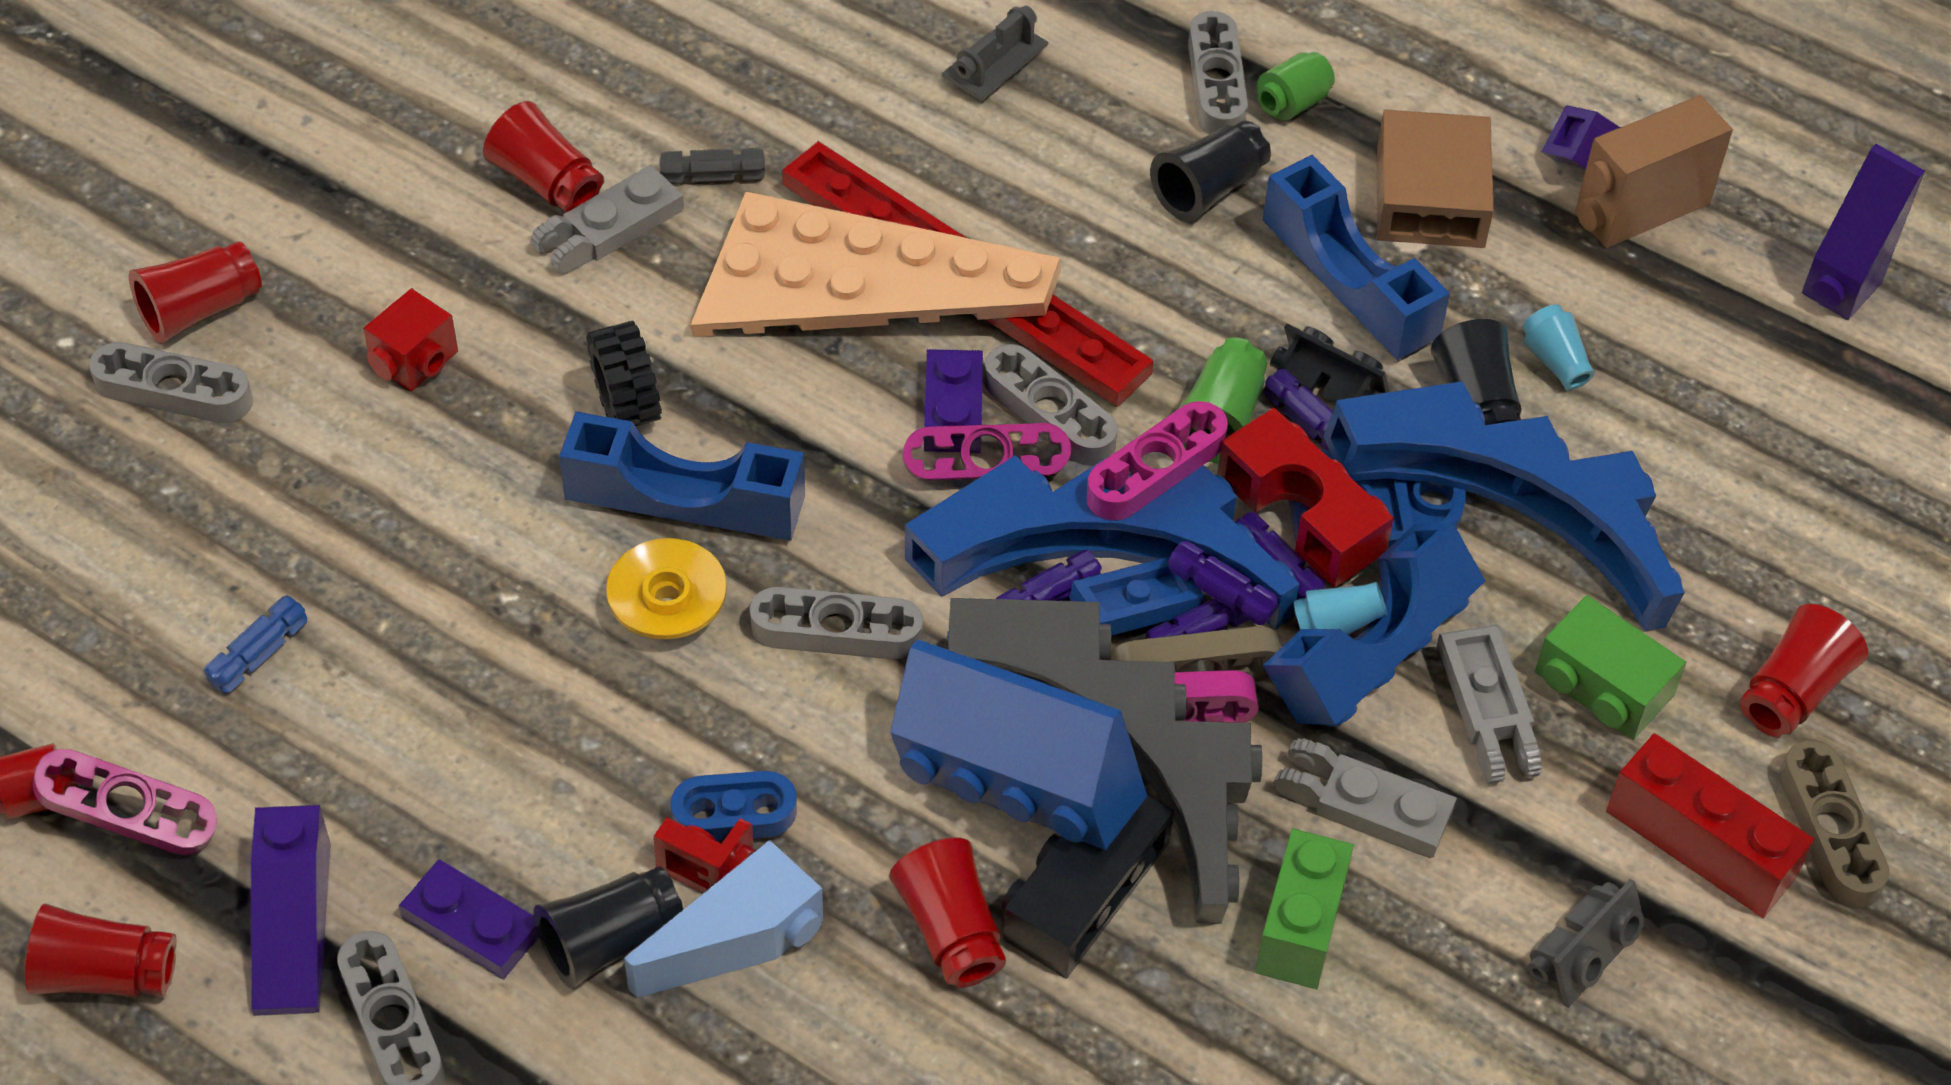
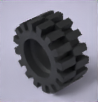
M631 320L587 332L586 340L588 343L587 351L591 358L589 360L590 366L594 372V382L596 389L598 388L602 407H605L606 417L632 421L635 426L661 420L662 408L659 403L661 401L660 394L656 388V376L652 372V362L649 354L646 353V344L643 337L640 336V330L635 325V322Z

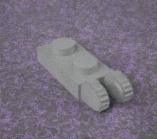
M649 165L563 214V216L554 215L547 219L545 223L542 222L533 231L530 242L542 254L553 251L552 260L550 261L552 266L562 274L566 272L568 274L569 271H573L574 268L578 269L593 259L596 261L600 260L682 212V209H684V196L652 165Z
M1490 625L1440 633L1437 648L1471 744H1476L1478 763L1483 771L1485 781L1488 784L1503 782L1505 779V761L1497 740L1513 738L1514 755L1524 778L1540 776V773H1542V760L1532 730L1534 720L1499 626Z
M1298 738L1293 740L1287 752V758L1296 765L1295 767H1299L1302 770L1305 769L1309 773L1299 772L1298 769L1294 770L1291 767L1290 769L1285 767L1283 770L1280 769L1273 784H1275L1274 788L1277 789V792L1282 794V797L1285 796L1288 800L1293 799L1296 803L1317 810L1316 815L1425 857L1434 858L1453 813L1457 800L1456 797L1340 754L1338 757L1329 746L1319 742L1314 743L1311 739ZM1316 776H1319V777H1322V778H1324V779H1327L1328 782H1327L1326 786H1324V785L1316 778Z

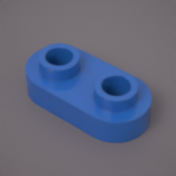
M773 771L695 776L683 781L674 790L671 797L672 820L686 827L689 825L700 827L711 834L716 841H724L737 821L742 818L752 823L753 839L773 837L788 830L796 819V790L787 777ZM762 807H772L775 809L774 812L766 814L756 812ZM702 811L713 814L710 818L694 817L695 814Z

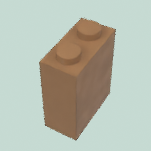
M1698 95L1594 138L1575 210L1581 225L1587 231L1592 232L1605 248H1609L1709 205L1733 128L1701 95Z
M1384 109L1377 144V240L1485 248L1494 212L1491 117Z

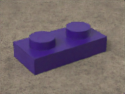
M927 349L924 427L982 425L983 351ZM951 436L954 444L953 449L935 448L933 439L925 438L924 452H960L963 436ZM981 436L971 443L970 453H981Z
M440 859L436 861L399 904L401 916L404 920L503 980L539 938L534 915Z

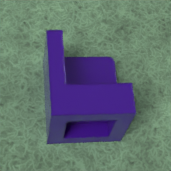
M1566 105L1541 152L1556 162L1580 167L1586 171L1594 138L1620 127L1597 111Z

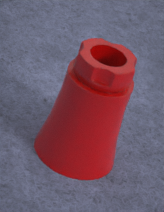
M523 101L507 109L495 121L485 138L483 156L487 162L513 175L537 192L552 206H558L566 213L598 195L605 182L604 176L592 166L591 160L574 147L532 101Z
M241 241L224 248L215 246L185 258L129 271L130 289L139 314L152 336L161 344L186 328L220 311L242 303L245 297L258 293L259 288L262 287L259 269L249 249Z
M1819 604L1799 606L1782 638L1766 662L1750 680L1749 689L1741 697L1740 708L1743 715L1750 719L1759 731L1768 736L1780 738L1782 734H1791L1799 724L1804 723L1817 706L1844 678L1867 660L1868 646L1864 637L1855 625L1833 609Z
M958 837L940 839L920 846L898 860L889 872V879L908 906L926 941L936 966L941 968L947 984H953L956 988L970 987L999 973L1006 964V957L999 945L1001 936L990 913L980 883L971 842Z
M44 903L35 916L29 936L25 960L26 991L29 995L89 993L138 998L143 993L153 996H166L168 987L172 982L176 963V934L151 931L150 926L122 923L82 915Z

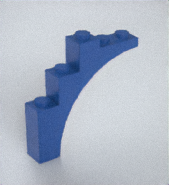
M1463 381L1337 400L1323 437L1333 459L1344 466L1349 477L1354 481L1388 478L1432 482L1476 493L1513 508L1557 533L1589 559L1623 596L1644 631L1666 628L1685 592L1679 573L1671 567L1658 543L1654 526L1645 518L1656 498L1650 476L1643 471L1633 451L1570 460L1568 447L1565 441L1558 437L1548 416L1485 425L1482 409L1477 403L1473 402Z
M1015 455L905 524V560L941 597L979 577L1023 563L1071 557L1082 550L1091 551L1095 558H1117L1147 563L1170 557L1179 543L1189 541L1204 551L1203 555L1206 559L1209 556L1215 557L1251 579L1250 584L1252 587L1261 585L1276 595L1278 605L1274 614L1267 622L1275 630L1294 616V601L1297 599L1299 582L1296 581L1293 572L1285 563L1279 560L1275 561L1256 543L1254 536L1247 527L1233 521L1237 496L1223 477L1214 475L1204 465L1130 517L1112 521L1095 515L1087 504L1088 477L1096 465L1055 491H1052L1050 484L1040 472L1036 470L1031 471ZM1125 485L1116 491L1124 494ZM1107 486L1103 489L1105 493L1112 491Z

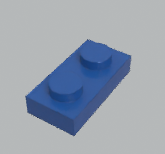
M1170 557L1073 581L1069 598L1071 601L1100 602V624H1111L1112 636L1173 620L1172 618L1203 604L1205 596L1200 589L1195 587L1196 582L1193 581L1194 579L1187 582L1172 573L1168 564Z

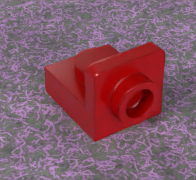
M667 817L653 835L656 867L661 866L671 878L702 893L709 890L757 851L753 849L752 823L742 818L737 821L722 844L716 842L711 834L694 825L686 827Z

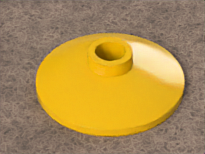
M676 538L654 539L631 548L615 562L608 575L606 584L608 605L619 623L640 636L661 640L685 637L706 627L721 611L727 593L725 573L717 558L707 549L696 543ZM667 597L674 598L673 600H670V601H662V600H661V599L667 598Z

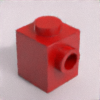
M412 288L363 327L368 350L367 360L371 368L381 378L388 381L393 379L411 392L428 377L438 374L446 362L459 352L452 314Z

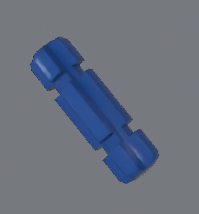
M288 595L282 596L267 610L270 613L268 618L265 615H261L226 647L229 651L227 655L220 652L204 667L203 671L207 681L223 694L230 693L245 679L242 675L244 671L251 674L286 642L283 638L285 634L292 636L307 623L306 610L299 602H296L295 599Z

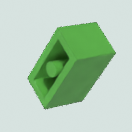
M1586 595L1544 638L1535 673L1544 678L1552 689L1559 693L1567 694L1593 712L1604 725L1616 728L1634 740L1675 696L1687 662Z
M1294 828L1291 829L1262 935L1256 974L1318 990L1354 844Z

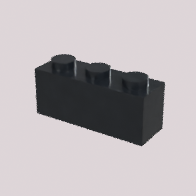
M1147 795V798L1106 850L1083 841L1072 842L1056 833L1052 834L1038 854L1036 860L1037 868L1026 881L1021 878L1017 879L1004 896L1000 911L1004 913L1003 941L1067 979L1169 845L1174 810Z

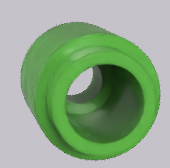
M1301 52L1259 77L1257 82V99L1261 108L1267 114L1280 121H1287L1327 97L1329 90L1335 82L1333 68L1330 62L1320 53Z

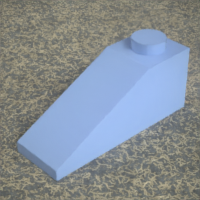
M769 840L624 958L628 990L636 998L773 961L778 959L793 945L795 947L803 946L814 937L823 921L822 887Z

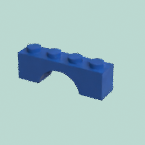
M1313 154L1269 176L1263 222L1396 360L1431 343L1442 333L1450 292L1416 258L1396 266L1380 258L1369 247L1352 217L1346 188Z
M575 411L559 455L565 500L792 541L805 498L804 452L746 442L740 452L726 460L716 462L690 461L668 454L651 444L638 431L632 421Z
M1454 523L1414 524L1377 558L1381 578V593L1387 609L1386 617L1369 623L1367 628L1354 639L1340 629H1301L1263 664L1297 724H1317L1333 727L1349 720L1357 711L1356 705L1368 693L1389 682L1395 675L1394 669L1409 654L1424 648L1432 640V632L1439 625L1468 606V598L1486 580Z

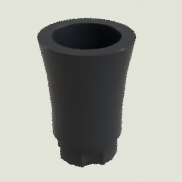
M1243 120L1234 126L1226 125L1190 144L1156 155L1150 166V179L1153 190L1162 206L1175 218L1183 222H1193L1215 202L1239 185L1253 178L1263 165L1270 162V143L1263 136L1260 127L1252 121Z
M1474 319L1453 325L1440 333L1431 345V355L1441 371L1446 384L1464 382L1473 402L1477 403L1482 409L1485 425L1521 420L1522 407L1515 387L1510 362L1507 328L1496 320Z
M659 866L639 874L631 872L607 884L570 897L535 905L534 921L541 944L551 965L562 982L567 987L573 989L604 966L636 949L684 909L672 879Z

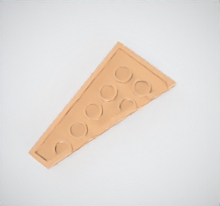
M746 191L690 326L694 337L714 336V330L742 328L744 334L765 333V326L798 325L801 330L889 325V319L918 317L919 323L940 322V316L959 314H973L978 320L1046 315L1061 273L1060 257Z

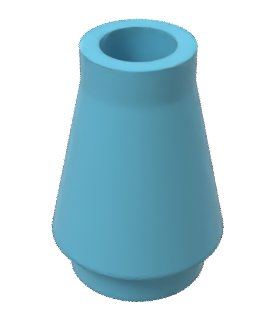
M1554 304L1538 310L1523 323L1522 330L1526 335L1524 344L1561 381L1565 390L1577 389L1594 377L1595 371L1588 361L1572 313L1564 312L1560 305Z
M1377 582L1361 586L1306 591L1307 597L1294 601L1300 630L1340 629L1349 635L1372 621L1387 616L1385 602Z

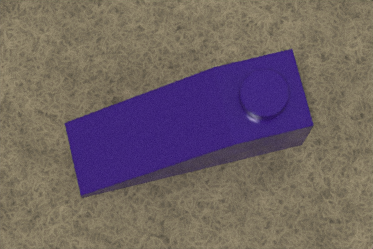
M1875 144L1870 149L1814 256L1801 292L1803 295L1849 321L1882 284L1925 170L1878 144Z
M320 805L255 808L251 851V992L254 1016L320 1013L331 843Z

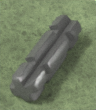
M741 148L742 154H733V149L690 150V156H682V151H664L661 153L659 160L660 173L670 183H684L685 177H691L692 183L735 181V175H743V181L761 180L765 176V156L761 148Z

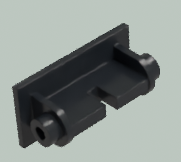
M1286 323L1284 330L1289 347L1286 349L1279 346L1271 358L1270 366L1277 369V371L1279 369H1286L1300 381L1299 387L1305 386L1313 393L1321 377L1325 376L1330 380L1321 396L1335 405L1337 400L1375 395L1373 393L1374 390L1381 393H1388L1390 391L1386 372L1382 371V364L1372 356L1361 351H1354L1350 355L1334 347V341L1320 330L1305 326L1302 331Z

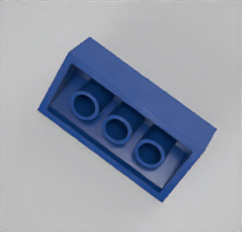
M918 639L910 647L890 730L900 757V766L906 775L917 783L923 785L931 783L952 791L969 803L981 802L1002 810L1019 822L1026 823L1031 821L1052 829L1069 841H1083L1106 850L1147 798L1121 710Z

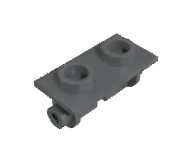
M1026 5L1022 7L1015 6L1010 9L1007 17L992 32H988L969 49H962L957 54V61L942 72V77L980 101H983L1048 46V41L1034 33V24L1037 21L1034 10Z
M1631 879L1621 889L1612 883H1605L1603 886H1593L1587 892V895L1565 917L1566 926L1577 931L1578 934L1576 935L1557 926L1539 946L1531 951V962L1527 965L1528 972L1540 983L1546 984L1550 979L1559 983L1564 1006L1570 1007L1587 988L1594 986L1601 978L1604 969L1625 947L1632 945L1640 935L1644 927L1636 882Z

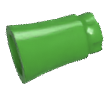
M1238 337L1227 338L1224 344L1216 347L1214 352L1207 358L1198 380L1179 409L1188 403L1196 401L1209 402L1218 406L1227 417L1226 438L1249 424L1265 382L1267 358L1264 352L1255 348L1249 340ZM1192 427L1190 428L1189 436L1196 432ZM1206 428L1204 431L1210 434V430ZM1220 454L1209 462L1218 464Z

